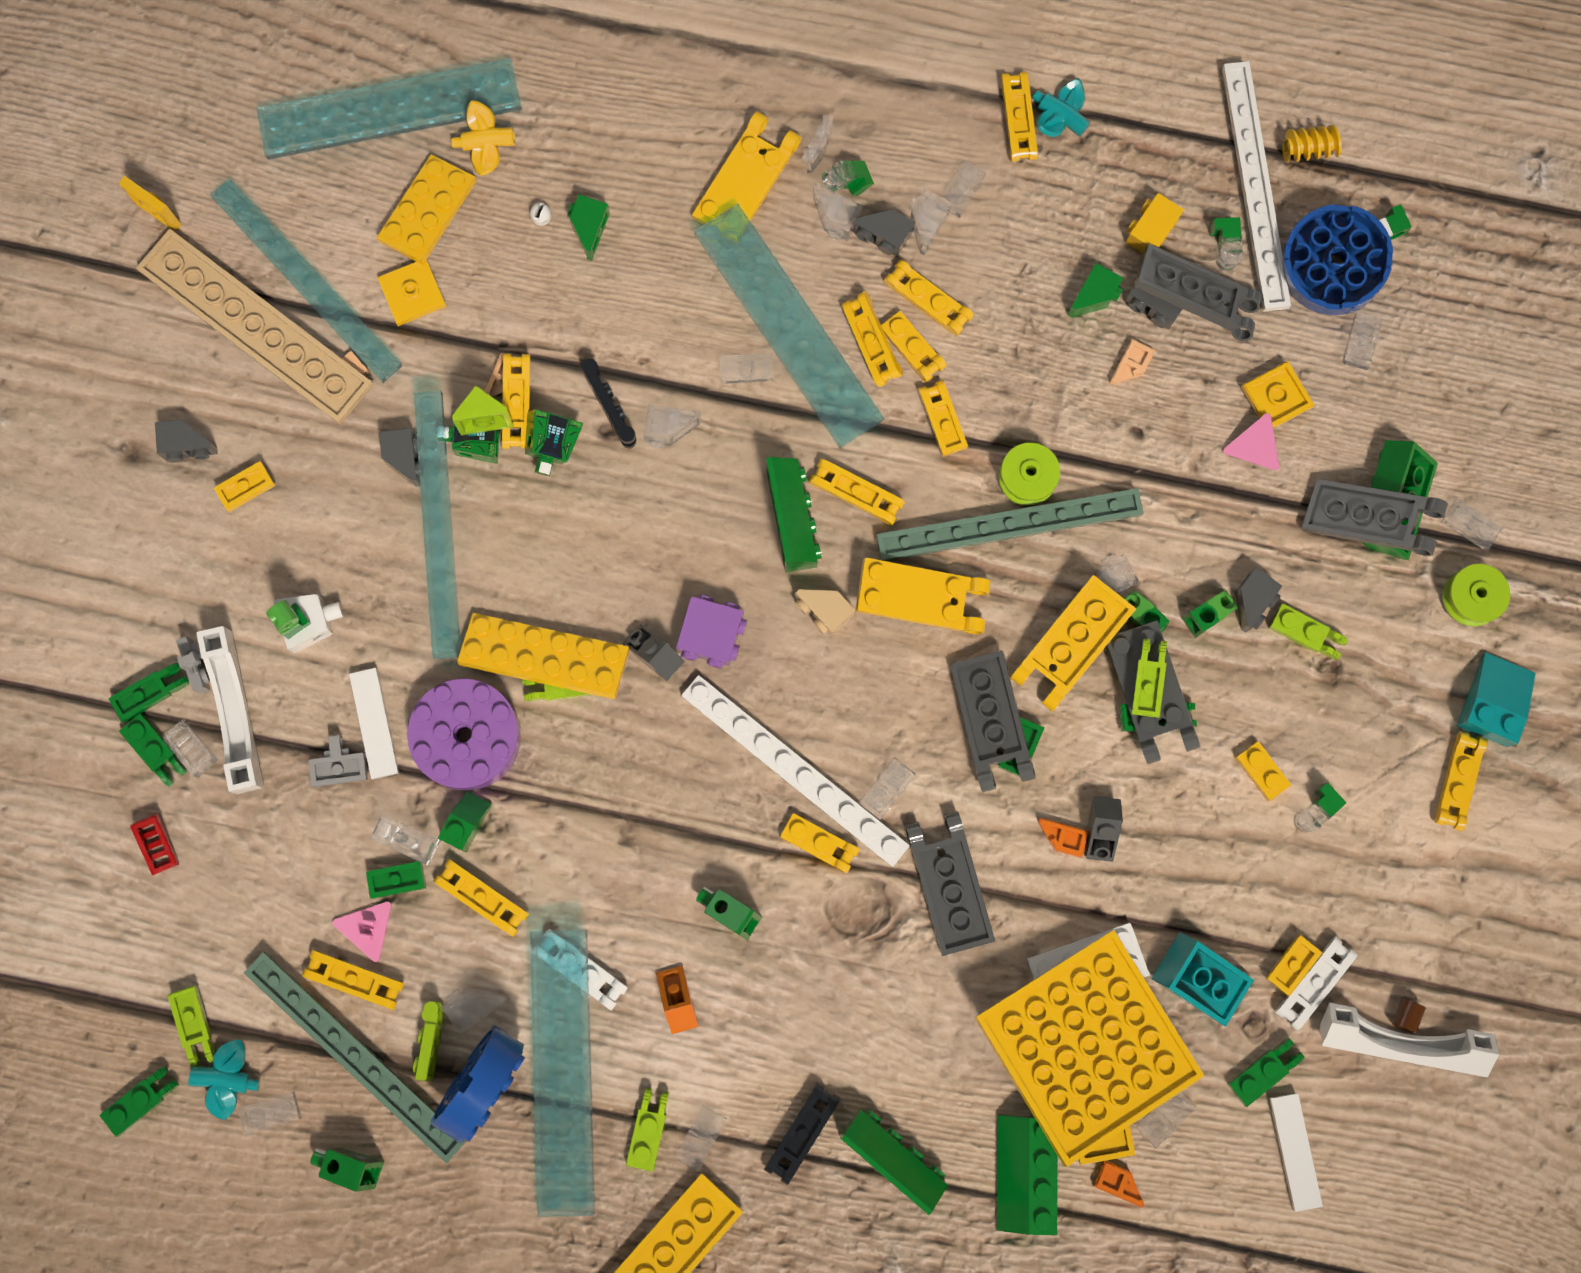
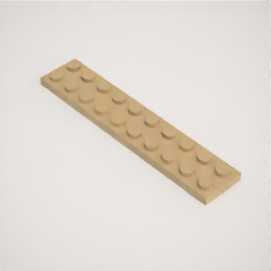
M171 229L165 233L136 267L142 275L339 425L343 423L373 387L374 384L371 380Z

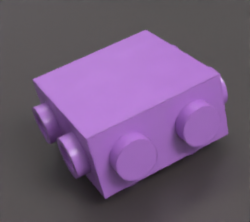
M698 595V598L691 596L676 646L677 652L681 653L680 657L690 661H696L697 658L707 660L706 664L715 668L722 669L723 665L729 666L731 660L736 661L740 645L736 644L738 634L743 635L746 628L747 619H743L744 611L739 610L740 606L734 603L724 602V605L714 603L713 598L705 595Z

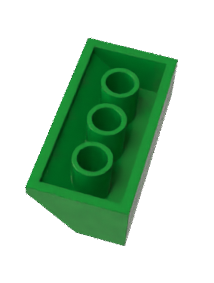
M1385 440L1383 450L1379 454L1376 473L1372 477L1371 488L1428 497L1438 462L1414 441ZM1420 513L1414 535H1417L1423 513ZM1403 520L1402 525H1407L1409 520ZM1361 542L1367 548L1402 560L1409 561L1411 555L1409 550Z
M768 457L766 458V473L785 572L789 573L816 568L818 564L817 559H822L819 543L814 544L812 534L817 533L814 517L809 518L807 508L812 507L809 492H804L802 484L807 482L804 466L799 467L798 459Z
M860 1108L840 1132L841 1140L925 1213L930 1215L948 1187V1184L943 1180L946 1175L934 1164L931 1168L926 1166L922 1162L924 1156L913 1146L909 1150L900 1143L903 1138L891 1127L888 1131L881 1127L879 1122L882 1119L868 1109L865 1113Z
M997 1115V1231L1026 1235L1057 1236L1058 1155L1034 1116Z

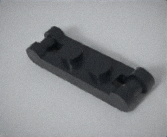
M586 359L582 363V369L590 388L621 444L627 449L633 448L637 443L635 431L633 428L625 426L623 420L626 419V416L620 405L614 406L611 400L614 394L608 383L602 384L599 378L600 372L597 362L593 359Z
M819 1083L812 1090L764 1168L769 1174L773 1172L781 1178L780 1181L786 1185L792 1180L841 1100V1097L836 1094L831 1095L824 1090L825 1087ZM817 1100L826 1105L823 1112L813 1107ZM782 1156L792 1161L788 1168L779 1163Z

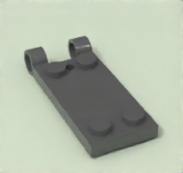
M1148 244L1134 284L1135 288L1231 330L1232 336L1239 341H1248L1253 337L1255 322L1251 318L1237 315V310L1239 306L1244 312H1257L1262 301V294L1258 290L1244 287L1161 248Z
M1317 479L1302 529L1305 532L1409 550L1423 556H1433L1437 541L1427 536L1414 535L1420 513L1433 518H1444L1448 503L1434 497H1423ZM1409 520L1407 525H1402V521Z
M1158 621L1115 634L1107 644L1147 764L1161 760L1154 737L1180 729L1187 752L1201 748L1167 647L1165 663L1167 664L1160 718L1132 714L1138 662L1141 660L1143 639H1150L1151 645L1147 661L1158 662L1159 644L1161 641H1165ZM1161 718L1166 719L1167 723L1165 726L1159 725Z
M1003 650L950 664L982 792L996 789L991 765L1016 759L1022 782L1036 779ZM999 748L1004 749V753L1002 755L997 754V750Z
M958 811L944 814L947 830L951 838L925 845L919 822L905 825L907 838L911 846L941 956L995 942ZM938 849H943L945 851L944 856H938Z

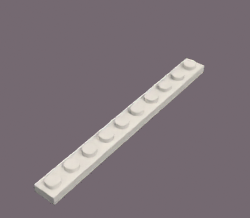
M1250 62L1224 64L1222 73L1259 292L1262 294V310L1266 312L1289 309L1291 302L1288 284L1283 272V255Z
M698 675L681 695L683 699L888 865L893 867L910 845Z

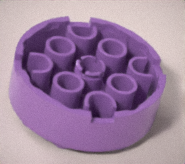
M455 679L435 686L419 700L409 719L407 739L414 762L427 777L450 789L478 790L494 784L510 770L520 750L521 727L514 708L495 688L478 680ZM471 729V738L467 742H460V731Z

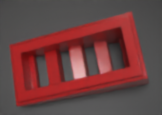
M159 812L130 825L152 876L179 865ZM154 824L155 829L143 834L142 828ZM159 835L160 839L147 844V838ZM163 844V850L151 854L150 849ZM168 855V860L155 865V859Z

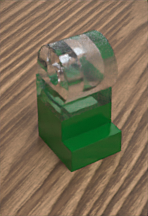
M840 160L830 170H826L822 174V181L829 190L835 192L839 189H849L852 196H859L874 184L865 161Z
M1240 217L1214 218L1209 225L1210 236H1217L1219 252L1216 256V264L1222 270H1233L1243 257Z
M1328 782L1321 784L1314 791L1319 797L1308 808L1301 809L1294 815V825L1299 831L1305 833L1316 831L1347 803Z

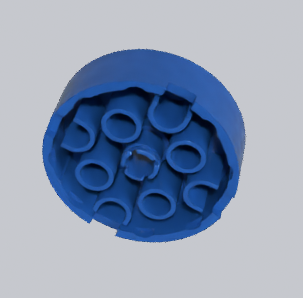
M1333 204L1318 208L1304 216L1297 223L1284 247L1282 265L1288 290L1301 305L1316 313L1344 315L1357 311L1372 301L1387 281L1392 269L1393 246L1386 228L1370 212L1353 205L1350 207ZM1331 255L1340 256L1344 263L1336 264L1332 262Z
M494 1025L468 1057L467 1064L462 1072L456 1075L432 1117L431 1125L459 1143L464 1140L470 1142L478 1128H482L491 1114L488 1111L489 1107H493L502 1091L506 1092L514 1079L511 1076L512 1072L518 1070L525 1058L522 1055L524 1044Z

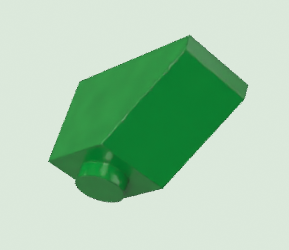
M578 194L576 202H571L569 206L568 217H570L572 228L587 259L593 260L610 215L609 206L607 203Z
M1096 263L1075 299L1068 316L1073 318L1108 308L1111 300L1117 302L1124 289L1120 287L1123 277Z
M467 791L450 813L437 839L467 853L492 803Z

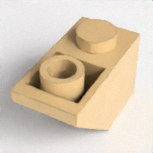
M799 589L795 593V598L797 599L795 602L796 606L805 615L808 612L815 619L813 624L822 634L827 632L830 636H833L855 616V609L838 591Z

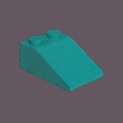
M1487 652L1483 653L1456 726L1505 747L1518 744L1528 719L1536 673Z
M1181 932L1175 938L1151 978L1225 1027L1254 979L1208 947Z

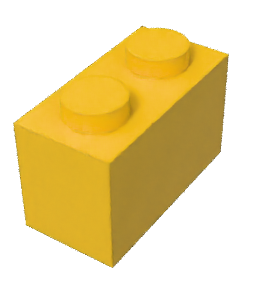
M1157 193L1153 201L1148 198L1140 210L1143 216L1139 221L1134 219L1126 231L1130 234L1126 244L1144 254L1148 244L1160 248L1180 219L1184 209L1160 193Z

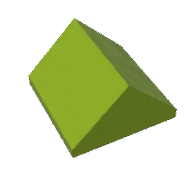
M476 385L452 415L453 422L461 435L514 427L507 407Z

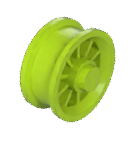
M1023 443L1017 445L1007 453L1003 460L998 476L999 485L1005 496L1016 504L1023 506L1040 504L1050 497L1059 482V462L1054 453L1041 444Z
M1473 564L1456 572L1447 580L1443 588L1442 600L1447 613L1452 619L1462 625L1476 627L1500 617L1509 605L1511 594L1509 584L1500 571L1486 564Z

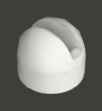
M538 202L531 207L530 216L533 223L543 226L550 222L552 215L550 208L546 204ZM542 208L540 217L537 218L536 215L539 209Z

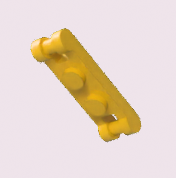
M1027 71L1019 72L1018 75L1003 73L1001 74L1000 81L1003 92L1010 161L1017 162L1020 158L1037 160L1038 150ZM1019 85L1020 89L1012 90L1011 86ZM1027 141V147L1019 148L1018 142Z
M899 260L895 265L893 273H889L884 279L888 287L955 336L962 332V326L965 322H969L974 316L969 308L960 305L913 270L903 260ZM903 276L909 280L906 285L900 282ZM951 312L957 315L954 320L948 318Z
M863 291L857 295L858 298L855 300H848L842 303V307L876 385L882 387L888 383L887 380L891 378L897 379L902 376L903 371L896 361L872 305V299L866 291ZM862 308L863 313L857 315V310ZM885 362L888 368L882 371L879 365Z
M503 353V405L507 407L513 420L514 427L512 428H521V436H511V428L502 429V449H510L511 446L525 449L527 414L530 411V354H522V357ZM511 367H522V374H511Z
M825 459L819 460L817 472L815 475H811L808 481L811 486L855 506L887 525L893 526L897 519L895 515L898 509L901 510L905 504L904 500ZM827 473L834 475L831 483L824 480ZM882 500L889 504L886 511L879 508Z
M1458 732L1434 822L1442 826L1448 824L1453 826L1455 830L1464 831L1481 760L1487 748V739L1479 736L1473 738L1469 736V733ZM1465 747L1473 748L1471 756L1464 754ZM1449 807L1457 809L1455 815L1449 814Z
M448 859L444 864L446 868L441 875L437 874L433 882L514 937L518 932V925L522 920L525 921L529 913L460 865ZM454 874L460 876V879L454 886L449 881ZM506 910L513 913L508 922L501 918Z
M311 950L309 955L311 960L308 968H304L302 977L395 1010L397 994L399 991H402L405 983L325 953ZM321 963L327 964L324 975L318 972ZM381 985L388 987L385 997L378 995Z

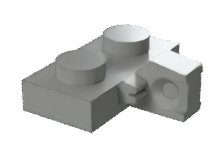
M188 637L176 640L181 657H177L180 668L186 670L192 690L198 694L211 691L208 684L210 679L207 669L202 667L200 661L201 653L198 642H194Z
M340 735L328 736L330 751H324V758L308 760L311 787L368 780L365 753L350 754L349 748L344 749L343 738Z

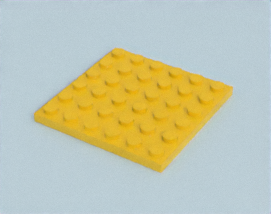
M1114 930L974 1017L1064 1167L1070 1166L1204 1077L1203 1072Z

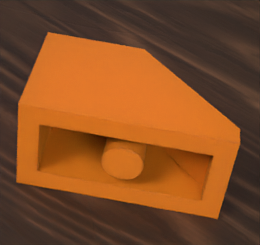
M683 965L657 972L656 976L664 1013L671 1034L699 1027Z

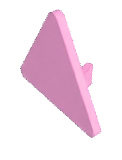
M1268 413L1264 414L1225 447L1224 453L1275 471L1278 470L1280 466L1271 415Z
M384 902L337 918L333 921V926L373 962H378L381 956L392 904Z

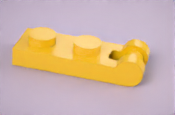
M901 311L881 325L886 338L924 382L933 378L932 374L937 370L941 371L947 367L944 359L933 350ZM927 358L931 363L924 366L921 362Z
M944 381L936 382L935 386L929 388L926 386L918 388L919 398L923 403L942 457L967 449L968 444ZM939 396L941 401L932 403L931 398Z
M794 813L780 836L783 840L848 874L851 868L849 865L854 856L857 857L860 851L856 846ZM837 847L844 851L840 860L832 856Z

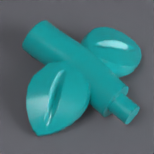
M1079 78L1066 83L1058 91L1057 97L1050 93L1044 95L1039 90L1032 97L1034 101L1039 103L1038 108L1044 111L1039 114L1036 121L1038 130L1044 135L1057 137L1062 134L1066 125L1072 132L1081 137L1091 123L1078 112L1085 102L1084 87Z
M241 1040L230 1041L217 1049L213 1055V1067L192 1066L189 1074V1086L209 1087L205 1096L206 1108L213 1116L221 1120H226L230 1117L236 1108L237 1092L246 1094L247 1090L258 1091L260 1080L250 1079V1074L239 1072L245 1063V1049Z

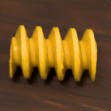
M1328 125L1327 128L1325 126H1318L1317 129L1308 127L1307 130L1298 128L1296 131L1288 129L1283 140V158L1286 163H1289L1290 156L1293 155L1295 162H1299L1301 154H1303L1305 161L1310 160L1311 153H1313L1314 158L1318 160L1321 157V152H1324L1325 158H1330L1332 150L1335 157H1339L1342 143L1340 133L1335 125Z

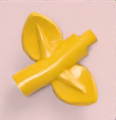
M471 100L466 112L467 126L471 131L462 132L461 137L451 138L453 148L462 147L463 151L472 150L471 163L473 168L480 176L491 173L499 164L500 154L497 146L516 145L515 132L513 127H495L493 112L486 105Z

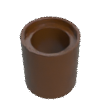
M1401 998L1392 1025L1416 1034L1426 1007L1411 1000Z

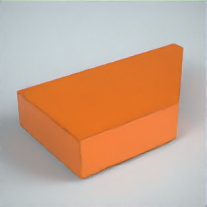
M1043 818L1038 819V824L1054 851L1079 858L1083 857L1089 831Z
M1103 1161L1093 1186L1143 1208L1144 1202L1139 1194L1131 1171L1108 1161Z

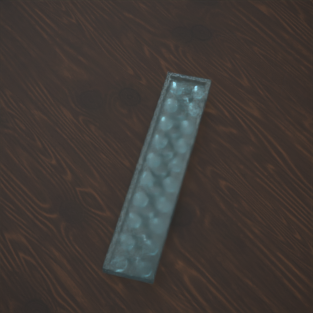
M509 58L257 107L256 109L265 157L269 160L466 121V112L471 100L486 105L494 115L520 111L522 107L512 59Z
M737 203L694 231L695 236L838 447L841 449L884 421V417L740 205Z
M587 929L530 931L537 1217L594 1216L595 1190Z

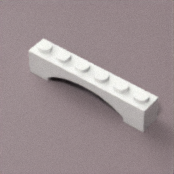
M224 626L196 632L201 658L204 660L218 710L224 747L225 764L223 766L228 791L241 794L262 789L264 785L232 631Z
M1329 1003L1320 1024L1322 1046L1487 1078L1499 1056L1495 1034L1467 1029L1465 1033L1449 1036L1404 1034L1369 1022L1358 1014L1355 1007Z

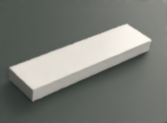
M372 668L351 673L349 676L371 779L400 774L378 669Z
M1298 1093L1271 1097L1269 1102L1293 1211L1298 1212L1323 1207Z

